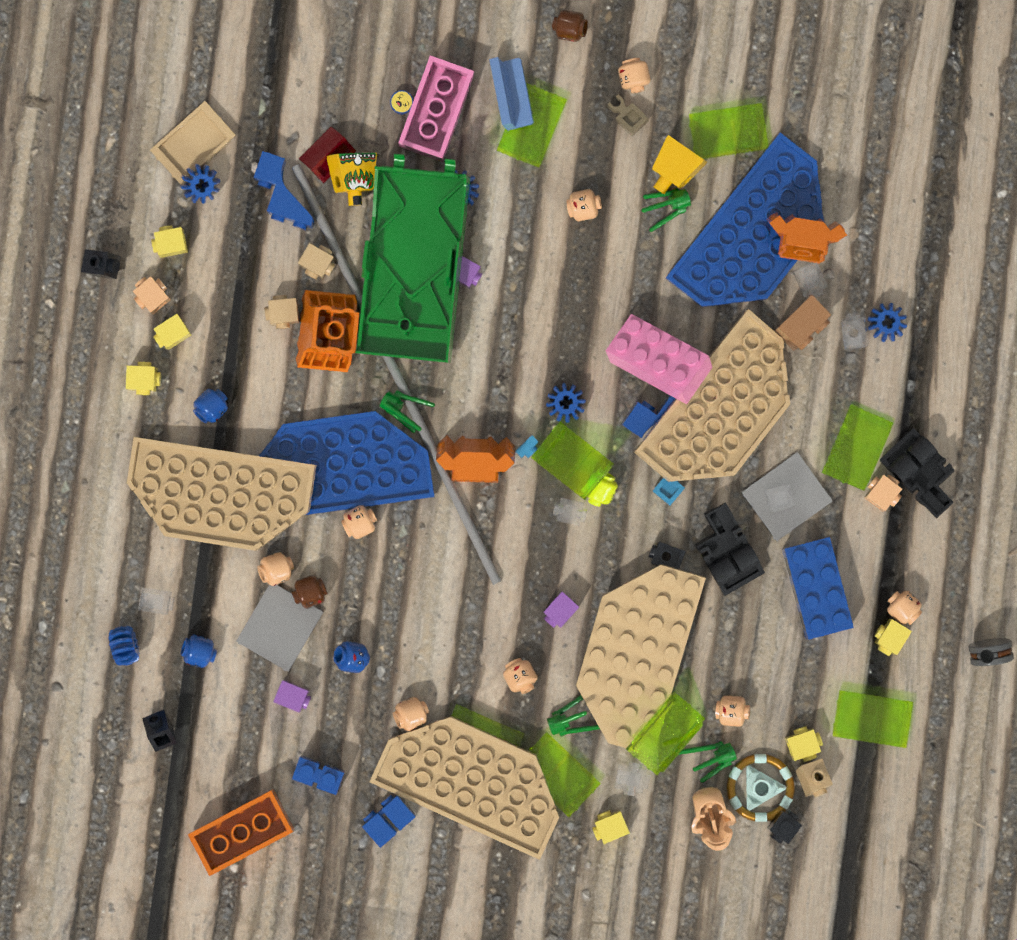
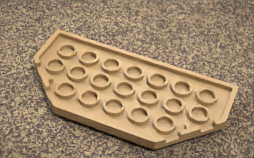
M749 309L745 310L709 356L713 368L690 401L685 404L675 399L634 450V453L668 482L734 476L790 405V396L787 392L786 382L788 381L787 368L783 355V338Z
M134 437L127 484L137 495L150 517L157 523L164 536L257 551L310 512L317 465Z
M659 564L646 573L602 595L576 686L608 743L653 756L706 577Z
M453 716L389 738L370 780V783L539 860L559 819V813L536 754Z

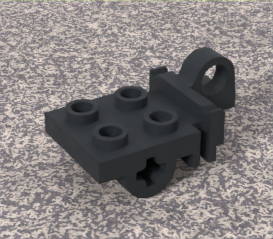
M914 428L880 459V462L911 494L916 490L918 491L915 499L926 507L936 519L954 503L939 487L954 472V468L950 463L944 467L946 459L938 453L937 449L923 435L921 436Z
M726 502L705 512L704 516L715 533L699 541L695 546L700 553H703L701 555L723 595L726 596L765 572L744 533H738L742 529Z

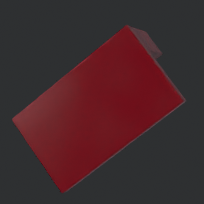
M331 126L299 160L322 183H325L331 177L327 156L355 153L356 150L344 136Z

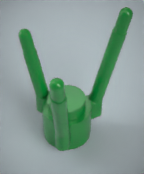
M676 188L667 191L665 194L656 192L643 195L644 199L669 196L666 201L642 208L641 212L643 213L670 205L672 210L677 209L649 229L650 232L655 231L676 216L686 212V207L691 206V200L686 189L678 190Z
M398 390L394 394L388 391L383 397L380 407L395 417L411 432L421 431L422 428L401 412L404 405L401 399L430 407H435V403L403 394Z
M582 695L561 709L552 712V716L547 718L553 735L560 734L562 737L567 734L600 729L598 725L567 729L570 727L569 722L587 715L586 711L569 717L563 714L582 701Z
M720 741L716 744L676 751L677 755L717 749L713 751L714 758L693 768V771L696 772L716 762L720 764L701 778V783H704L725 767L732 765V761L737 760L730 742L723 744Z

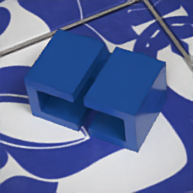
M300 756L292 780L312 786L314 782L318 783L316 788L336 795L345 771L327 764L324 765L322 770L319 769L321 762Z
M390 795L381 803L383 808L375 813L373 810L363 819L365 824L362 828L380 848L397 833L382 816L383 814L391 820L399 831L416 817V814L399 795L395 797Z

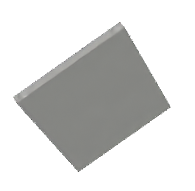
M798 452L741 492L742 496L745 497L776 541L833 501Z
M269 585L236 642L281 667L284 671L289 672L322 616L323 611L316 607L305 609L301 603H295L292 593L278 585Z

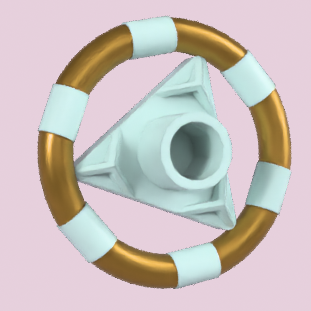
M754 754L743 758L733 767L727 780L729 802L739 815L751 821L767 822L774 820L781 810L785 812L794 797L795 785L790 770L781 760L768 754ZM768 763L773 765L781 773L786 786L753 768L750 764ZM745 767L747 768L746 808L742 806L735 792L736 781ZM786 790L781 803L776 809L770 812L754 813L750 811Z

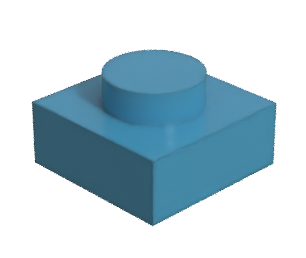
M532 435L515 453L521 459L524 456L529 458L538 450L536 447L538 441Z
M663 478L652 492L671 506L685 487L678 481L668 482Z

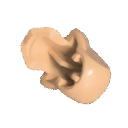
M707 787L700 789L692 796L695 813L691 825L692 833L702 834V841L712 850H723L729 845L733 832L729 827L736 823L735 816L730 810L726 809L721 791L718 788Z

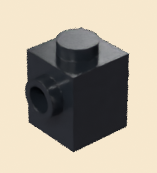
M85 249L81 272L96 277L117 279L121 256L109 252Z
M164 709L142 718L147 738L155 752L177 744L172 723Z
M781 810L767 827L772 832L770 837L780 844L783 841L789 844L802 827L798 822L800 817L790 810L787 813Z

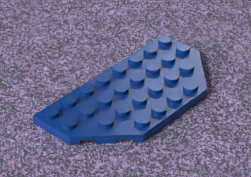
M780 132L665 279L701 307L768 299L798 260L780 257L778 254L780 236L766 219L777 212L783 220L793 214L796 218L814 221L821 219L824 222L817 161Z
M376 411L283 424L259 455L261 457L317 465L310 512L306 515L353 509L359 505L368 507L435 497L428 450Z

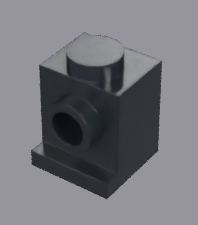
M659 541L657 546L652 545L648 558L652 559L650 564L656 566L663 564L679 569L686 551ZM664 552H668L671 556L668 561L662 559Z

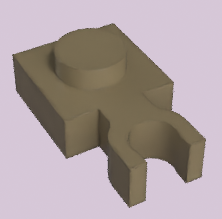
M618 94L616 99L620 102V105L615 107L609 102L607 104L608 108L612 112L619 114L616 117V121L633 136L649 119L633 102L627 107L624 99Z

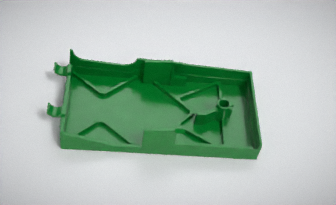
M394 154L393 167L375 166L370 241L365 240L361 277L364 278L357 351L355 353L451 363L470 177L466 174L455 173L456 160L445 159L444 172L404 168L405 155Z

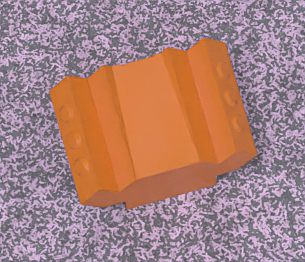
M777 212L766 219L780 236L778 254L781 258L820 264L825 260V255L828 254L829 243H836L847 236L843 226L836 221L827 227L821 219L814 221L796 218L791 214L783 220Z
M305 290L302 297L303 308L300 313L301 324L297 342L299 350L296 356L297 367L348 372L352 361V353L356 351L359 312H356V296Z
M446 435L437 444L436 461L444 470H452V481L498 483L499 472H506L515 463V446L507 437L498 444L491 436L488 439H469L462 435L454 443Z

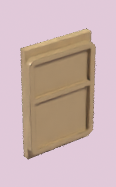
M204 101L152 147L150 151L171 173L172 177L180 184H183L185 181L182 180L181 176L190 175L186 170L188 167L195 171V164H199L202 168L227 146L236 135L225 124L222 117H219L207 102Z

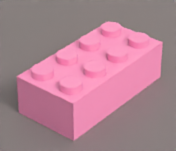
M430 55L398 142L399 147L440 162L444 161L474 78L473 70Z
M633 314L629 316L605 350L610 363L685 404L690 401L713 368L709 355Z

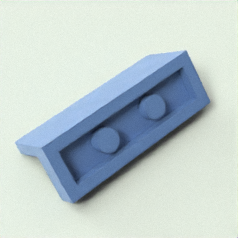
M499 57L489 59L502 125L507 131L532 125L534 120L522 60L515 58L502 62Z

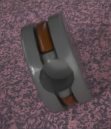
M994 638L969 644L971 665L993 666L1012 661L1014 659L1011 648L1012 641L1007 638Z

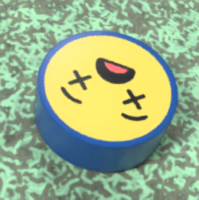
M404 90L395 92L390 99L392 110L400 115L410 112L413 104L411 94Z

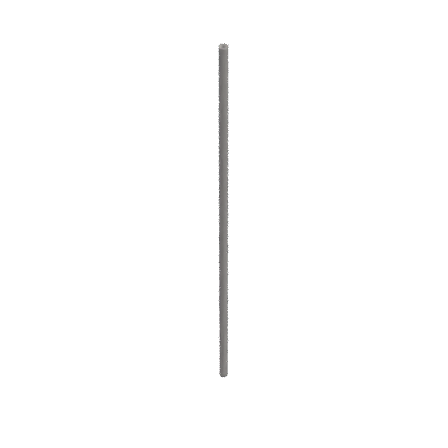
M297 164L292 167V170L352 294L356 296L357 305L361 311L362 291L301 165ZM383 356L399 391L412 396L394 358ZM403 399L414 422L422 428L419 433L492 584L501 582L454 482L451 480L448 470H444L436 461L437 447L416 403Z

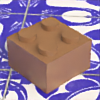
M811 295L775 332L783 338V341L793 351L797 348L802 350L813 340L810 336L814 332L819 334L830 323L827 319L831 314Z

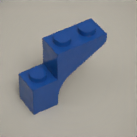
M262 151L254 179L259 181L258 185L267 189H271L272 186L275 187L267 209L271 219L284 223L285 220L294 222L293 226L302 230H306L307 227L313 228L314 219L284 185L285 158Z
M668 395L656 414L653 412L655 408L646 401H643L642 404L636 401L621 425L642 438L646 431L657 423L676 398Z

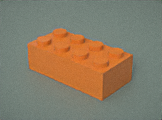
M271 789L190 832L188 836L208 875L211 876L293 833L295 829L274 789Z

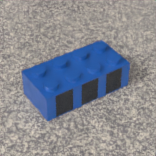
M830 537L782 549L805 639L809 640L854 628Z

